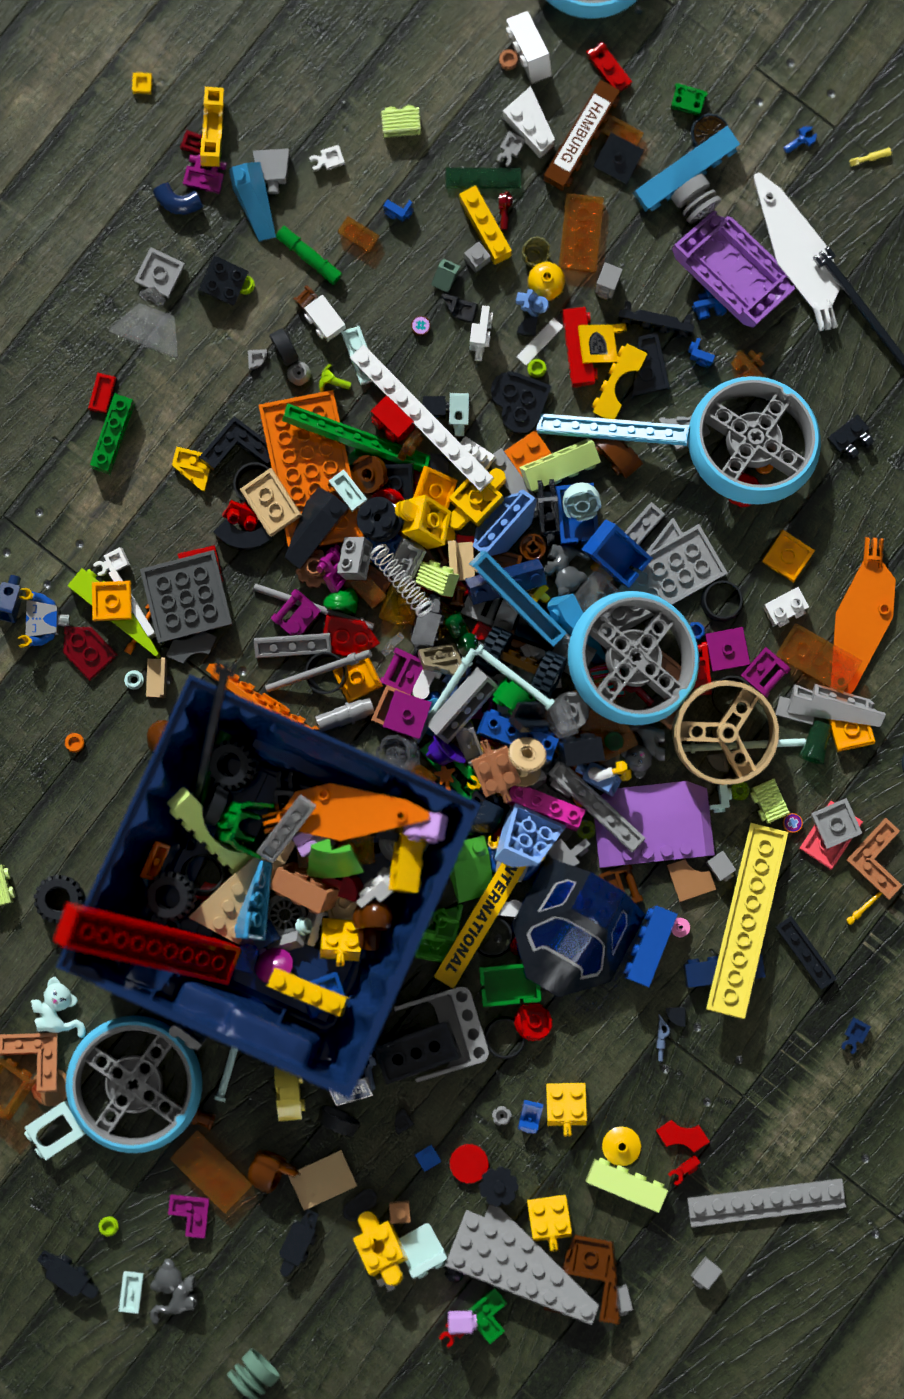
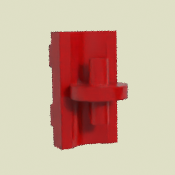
M231 500L227 509L222 513V517L227 518L229 523L243 525L250 532L253 531L259 521L253 509L247 507L248 503L244 501L240 504Z

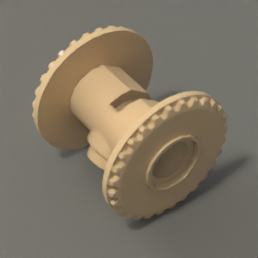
M531 737L516 739L511 743L508 750L509 760L516 767L522 782L515 786L528 787L535 784L541 775V767L546 761L544 746L538 740Z

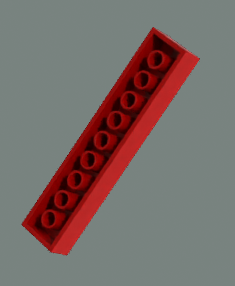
M69 902L66 903L54 937V941L65 948L229 985L241 948L228 941Z

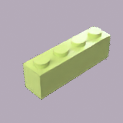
M585 439L519 468L526 488L530 491L538 492V480H542L543 486L549 484V479H554V483L558 484L562 481L561 479L567 476L574 477L581 470L595 468L596 464L601 461L594 441Z
M600 1158L599 1161L594 1159L586 1178L587 1183L660 1212L668 1192L664 1188L665 1184L655 1180L653 1183L646 1181L647 1177L636 1173L635 1176L629 1174V1169L620 1165L617 1168L610 1166L611 1162Z

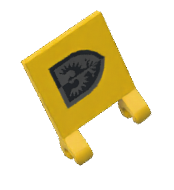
M626 324L579 325L578 331L583 363H617L620 357L617 356L614 333L621 334L623 331H626Z

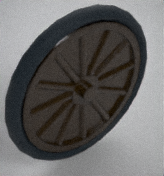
M710 113L700 116L695 120L691 128L693 144L698 147L728 125L727 122L717 114Z

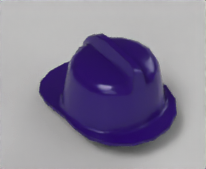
M433 736L434 741L428 747L429 751L426 754L429 760L441 766L453 761L462 764L466 762L463 753L453 743L447 744L438 736Z

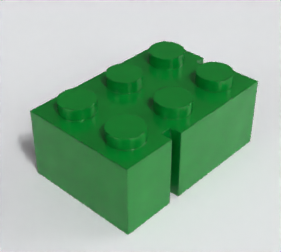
M523 964L479 968L481 985H485V989H481L483 1007L520 1004V999H523V1003L541 1001L540 985L526 977Z

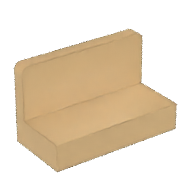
M456 540L448 541L449 567L453 568L454 573L459 575L458 581H465L466 578L475 576L474 569L469 565L474 559L473 543H457Z
M148 659L146 697L166 698L167 659Z

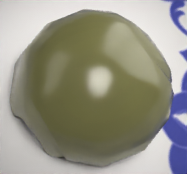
M542 237L530 238L522 247V258L525 264L529 267H534L541 262H547L550 257L549 243Z

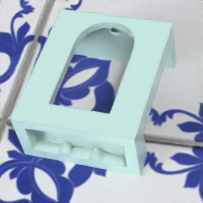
M67 1100L24 1127L26 1129V1137L30 1142L33 1141L35 1143L37 1154L41 1159L44 1157L45 1160L86 1134L73 1117ZM63 1114L73 1131L52 1145L43 1146L37 1136V1132Z

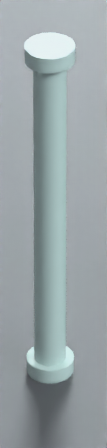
M480 644L474 652L476 656H481L545 705V709L548 710L554 703L553 699L550 700L484 650V646Z
M232 1046L218 1093L214 1097L215 1100L221 1102L226 1101L224 1097L238 1049Z

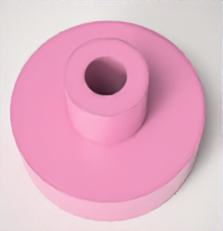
M677 918L671 932L676 937H684L690 931V924L684 918Z

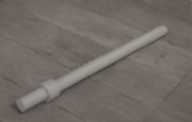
M370 649L357 654L354 652L347 655L346 658L265 686L266 691L271 692L349 664L351 666L358 664L359 661L372 657V652Z

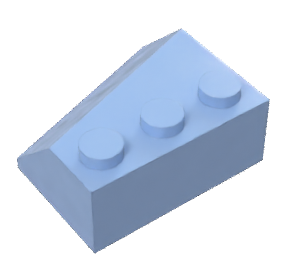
M515 803L505 816L494 860L510 867L538 865L567 826Z

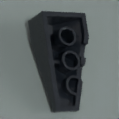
M318 487L306 501L285 558L300 570L348 513L349 507L335 495Z

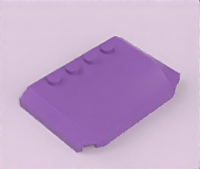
M713 211L672 247L675 259L743 325L754 328L788 297L795 287L794 285L791 286L787 275L779 267L776 259L733 218L729 216L724 218L717 215V211Z
M688 781L617 788L613 797L606 793L600 795L646 839L632 853L594 818L599 868L715 855L707 788Z

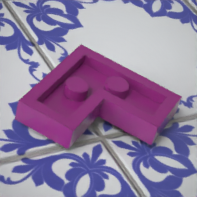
M170 1195L168 1215L187 1217L185 1236L205 1238L210 1198Z

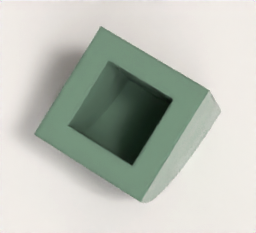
M443 259L437 267L431 285L449 292L460 266Z

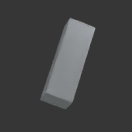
M298 931L280 935V939L269 945L268 950L281 948L290 951L304 947L305 936H301Z

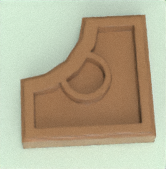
M686 859L667 865L679 902L716 890L710 871H696L688 865Z

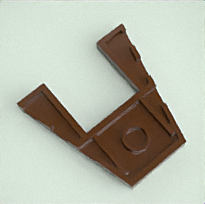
M574 1235L562 1270L569 1277L570 1275L605 1281L599 1321L620 1324L614 1242ZM544 1307L545 1311L560 1313L550 1308Z

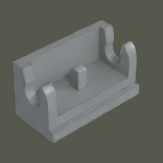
M402 538L392 560L398 559V563L393 568L400 564L403 567L392 578H395L401 571L407 570V574L398 581H402L405 577L411 575L412 578L407 584L412 582L426 554V550L422 545ZM396 561L392 562V563L388 566V568H390L391 566H393V565L396 563ZM401 566L397 567L392 574L398 571ZM393 568L387 570V573L389 574ZM405 572L401 573L396 579L403 576Z
M470 721L458 732L456 739L461 752L465 756V763L472 766L471 760L480 757L483 752Z

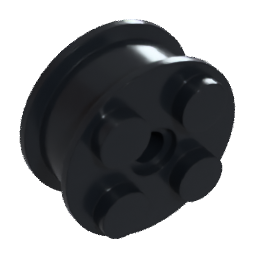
M373 497L367 500L359 508L357 514V525L360 531L375 542L390 541L399 533L403 524V519L395 514V504L384 497Z

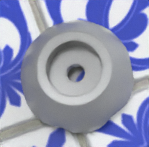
M295 362L288 368L287 376L290 382L301 386L310 380L311 370L307 364Z

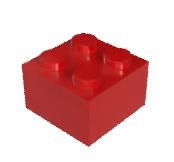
M387 395L371 410L372 424L378 430L382 428L389 441L400 444L414 430V421Z

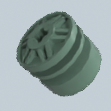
M251 1348L242 1357L246 1367L237 1363L234 1366L236 1371L231 1369L228 1372V1376L234 1386L249 1399H260L261 1397L258 1393L261 1395L266 1393L262 1383L272 1387L280 1378V1375L268 1360Z

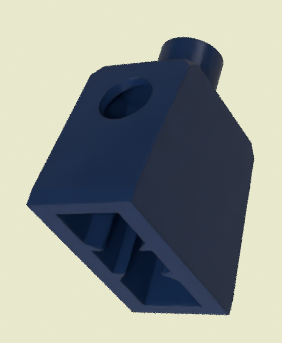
M10 575L8 583L2 582L0 585V620L15 624L22 601L19 596H23V592L20 590L21 586H19L21 581L19 576Z

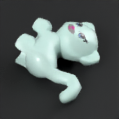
M56 977L51 978L47 984V989L44 992V1003L37 999L31 1000L33 1012L40 1014V1017L35 1018L37 1031L59 1033L69 1031L75 1027L78 1029V1037L83 1038L86 1032L84 1023L77 1019L64 1023L57 1014V1011L76 1005L78 1000L63 984H60Z

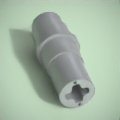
M366 698L349 704L346 702L345 705L332 711L315 716L319 731L324 732L350 723L353 725L356 721L373 715L375 711L370 698Z

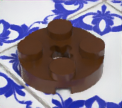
M364 455L355 460L351 476L361 492L367 494L376 493L387 484V469L380 457ZM368 469L372 473L371 478H366V474H368Z

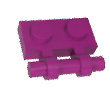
M190 154L189 162L195 163V167L187 166L183 186L220 194L224 174L218 173V170H226L227 163L220 161V167H212L211 171L201 169L199 154L197 156Z
M338 544L328 549L326 556L319 560L316 570L320 573L325 570L326 574L323 576V579L331 593L338 592L346 582V579L337 573V565L341 556L339 553L341 547Z

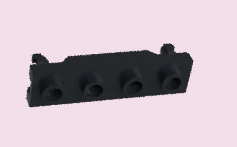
M630 301L625 302V309H621L617 321H621V323H625L627 326L635 324L640 325V328L646 330L654 328L664 334L673 332L683 338L692 336L694 325L690 323L692 319L691 314H687L684 322H680L677 317L639 309L636 312H632Z

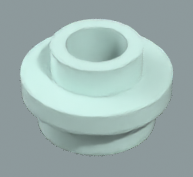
M132 670L125 675L124 682L128 688L136 690L143 685L144 678L139 671ZM137 677V683H131V678Z
M299 917L297 919L295 927L301 936H307L312 932L313 925L309 918Z

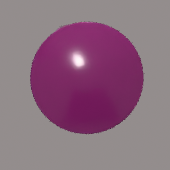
M269 949L263 952L257 959L255 965L256 974L261 981L268 984L274 968L291 973L293 959L284 949Z

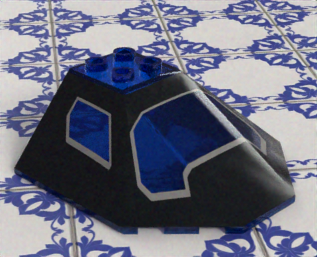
M547 857L511 924L517 941L516 945L519 956L524 966L525 977L558 997L610 983L646 914L626 892L594 873Z

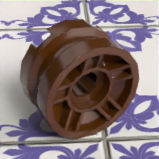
M537 534L525 536L519 546L520 555L526 561L537 558L541 560L546 551L544 539ZM530 545L536 546V550H534V552H531L529 548Z

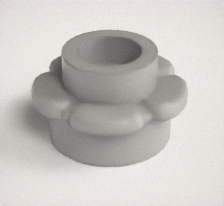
M499 1106L492 1113L494 1122L497 1125L508 1124L511 1117L510 1110L504 1106Z

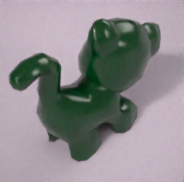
M456 610V614L448 618L444 617V623L452 638L456 640L458 651L462 657H466L471 648L477 650L478 639L475 634L470 633L469 627L463 621L461 612ZM476 655L472 660L473 663H476L477 661Z

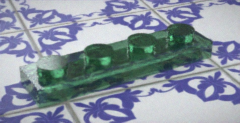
M446 168V188H471L476 185L477 188L521 189V168Z

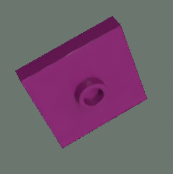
M743 627L705 634L712 672L750 665Z
M395 690L383 727L420 739L432 702Z

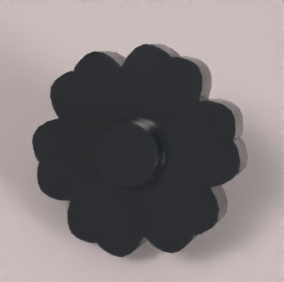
M499 1166L496 1170L489 1168L482 1174L483 1181L479 1183L480 1195L487 1197L488 1204L498 1207L501 1203L508 1205L515 1199L514 1192L519 1189L517 1177L511 1176L510 1169Z

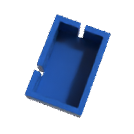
M571 485L555 487L559 509L560 546L577 545L578 541H581V544H586L598 529L597 515L589 520L577 521L576 518L571 517L570 519L564 513L563 496Z
M606 519L582 548L610 576L627 588H630L639 577V574L629 569V567L632 566L643 571L653 559L634 540L627 536L621 528Z

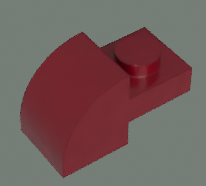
M357 875L341 878H323L322 881L325 884L339 888L338 896L352 902H357L360 897L359 892L363 889V884Z

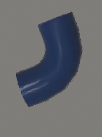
M163 183L153 190V194L161 206L173 214L186 215L203 208V204L196 191L179 196L174 193L169 183Z

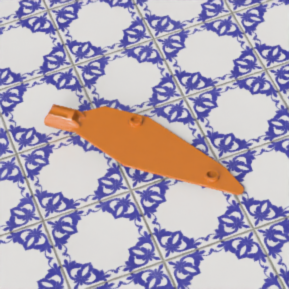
M865 537L863 562L835 615L830 688L849 694L855 690L893 618L896 579L883 563V538L879 540L878 556L877 538H872L869 556L870 538ZM838 679L843 680L844 684L842 686L838 685Z
M332 783L296 791L283 810L262 815V819L277 817L264 821L263 826L277 825L298 796L302 795L316 804V808L298 832L339 841L427 821L430 818L428 811L408 800ZM275 827L264 829L265 834L271 833Z

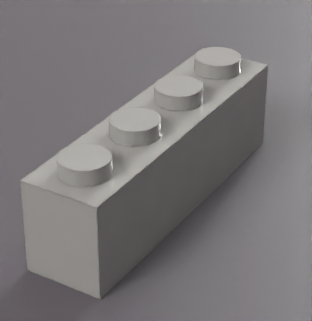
M476 667L426 725L440 739L449 744L499 686L486 673Z

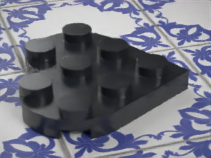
M512 371L496 376L492 382L491 396L492 401L503 409V425L513 433H530L539 421L552 386Z

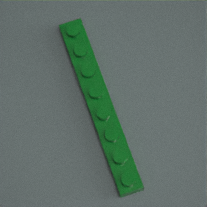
M289 403L286 405L282 418L283 422L397 464L414 463V470L422 472L424 466L429 464L430 456Z

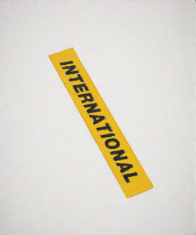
M501 863L434 975L436 979L454 989L527 866L510 867Z

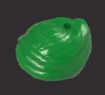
M348 588L342 591L338 590L335 593H329L323 605L327 609H335L346 614H356L359 598L354 588Z

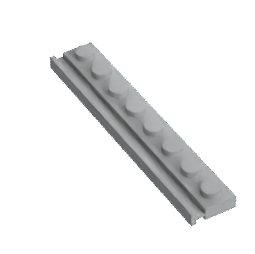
M841 1178L687 1198L691 1227L846 1207Z

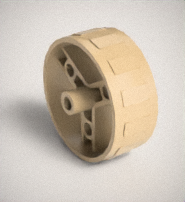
M729 680L713 681L693 690L677 709L672 724V738L679 759L698 778L720 785L739 784L761 773L770 763L779 740V726L771 704L754 688L741 682ZM727 685L740 688L719 722L682 721L689 704L706 690ZM758 701L767 715L769 741L761 760L754 765L738 735V731ZM740 702L745 705V710L742 713H738L736 710V706ZM732 713L739 717L735 726L726 723ZM695 726L701 729V733L697 737H694L691 732ZM706 727H713L712 734L714 738L705 736ZM726 728V729H727V735L724 737V736H723V731H724V729ZM681 741L719 742L736 777L718 779L704 775L687 759ZM735 741L738 748L730 752L725 742L732 743ZM737 753L743 755L741 763H736L734 760V756Z

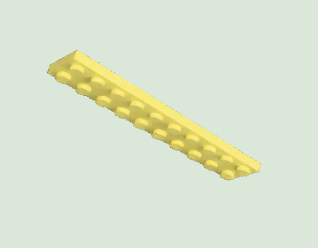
M750 823L706 1010L745 1019L788 836L786 831Z

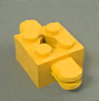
M495 468L491 470L490 474L494 479L481 492L466 479L449 497L451 504L456 507L451 512L449 526L453 530H461L469 521L479 528L504 501L503 495L498 491L506 483L505 473L501 469Z
M422 495L396 503L395 514L404 520L402 533L426 549L444 546L448 544V541L455 540V531L448 526L451 511L427 495Z
M363 1212L358 1218L363 1234L353 1238L367 1272L373 1277L381 1273L386 1284L396 1286L403 1280L398 1264L408 1260L406 1252L393 1224L389 1221L380 1224L375 1214Z

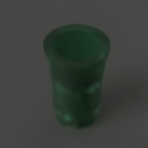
M814 721L798 756L805 761L823 765L832 726L821 721Z

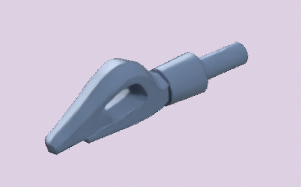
M658 1014V1061H663L665 1038L670 1034V1028L662 1016ZM663 1024L665 1025V1027H666V1029H667V1032H666V1033H663V1030H662Z

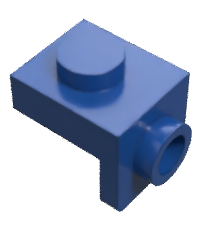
M388 199L383 205L385 214L391 219L397 218L402 222L405 218L409 219L414 211L412 208L413 202L410 200L404 209Z
M697 337L696 342H691L688 350L691 353L689 359L697 361L696 364L703 367L711 366L715 355L697 349L701 340Z
M524 1100L519 1119V1130L526 1133H537L543 1104Z

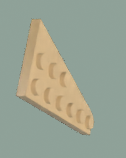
M291 840L272 864L271 883L277 867L285 865L294 849V841ZM262 856L261 859L251 858L188 917L239 945L242 939L235 938V925L259 862L269 861Z

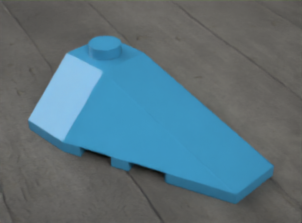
M251 162L231 167L229 174L233 191L258 240L263 241L275 238L276 235L261 163Z
M574 593L553 597L547 605L551 618L566 633L571 635L576 623L583 614ZM588 635L586 644L597 650L591 661L594 664L606 662L605 653L601 645Z
M259 862L237 918L235 938L265 941L272 873L271 862Z

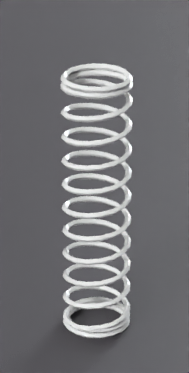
M381 544L374 548L370 553V558L375 560V565L379 566V570L384 571V576L388 577L389 582H393V587L397 588L398 593H402V598L406 599L407 604H411V609L415 610V614L418 617L428 614L434 607L433 601H430V598H425L416 608H413L412 604L420 601L425 596V592L418 594L412 603H409L408 598L415 596L421 590V587L414 588L407 597H404L403 593L411 590L416 585V581L410 582L400 592L399 587L407 584L412 576L405 577L398 586H395L394 582L402 579L407 574V570L401 571L393 581L390 580V576L398 573L403 565L400 564L393 568L398 563V559L389 562L394 556L393 553L384 557L389 552L386 544ZM385 547L376 557H372L377 550ZM392 555L389 560L382 563L388 556ZM384 557L380 564L376 563V560ZM396 561L393 566L387 568L392 562ZM388 563L384 570L381 569V565ZM401 566L398 571L392 574L397 567ZM393 568L389 575L385 574V571ZM405 572L403 576L396 579L401 573ZM408 577H410L407 582H405L404 584L401 585V583H402L405 579H407ZM412 583H414V585H413L411 588H409L408 590H406V588H407L409 585H411ZM419 588V590L416 593L410 596V594L413 591ZM424 594L420 599H418L417 601H415V600L417 599V597H419L420 595ZM428 604H431L430 607H429L426 611H424L423 613H420V614H419V612H420L425 606H427Z

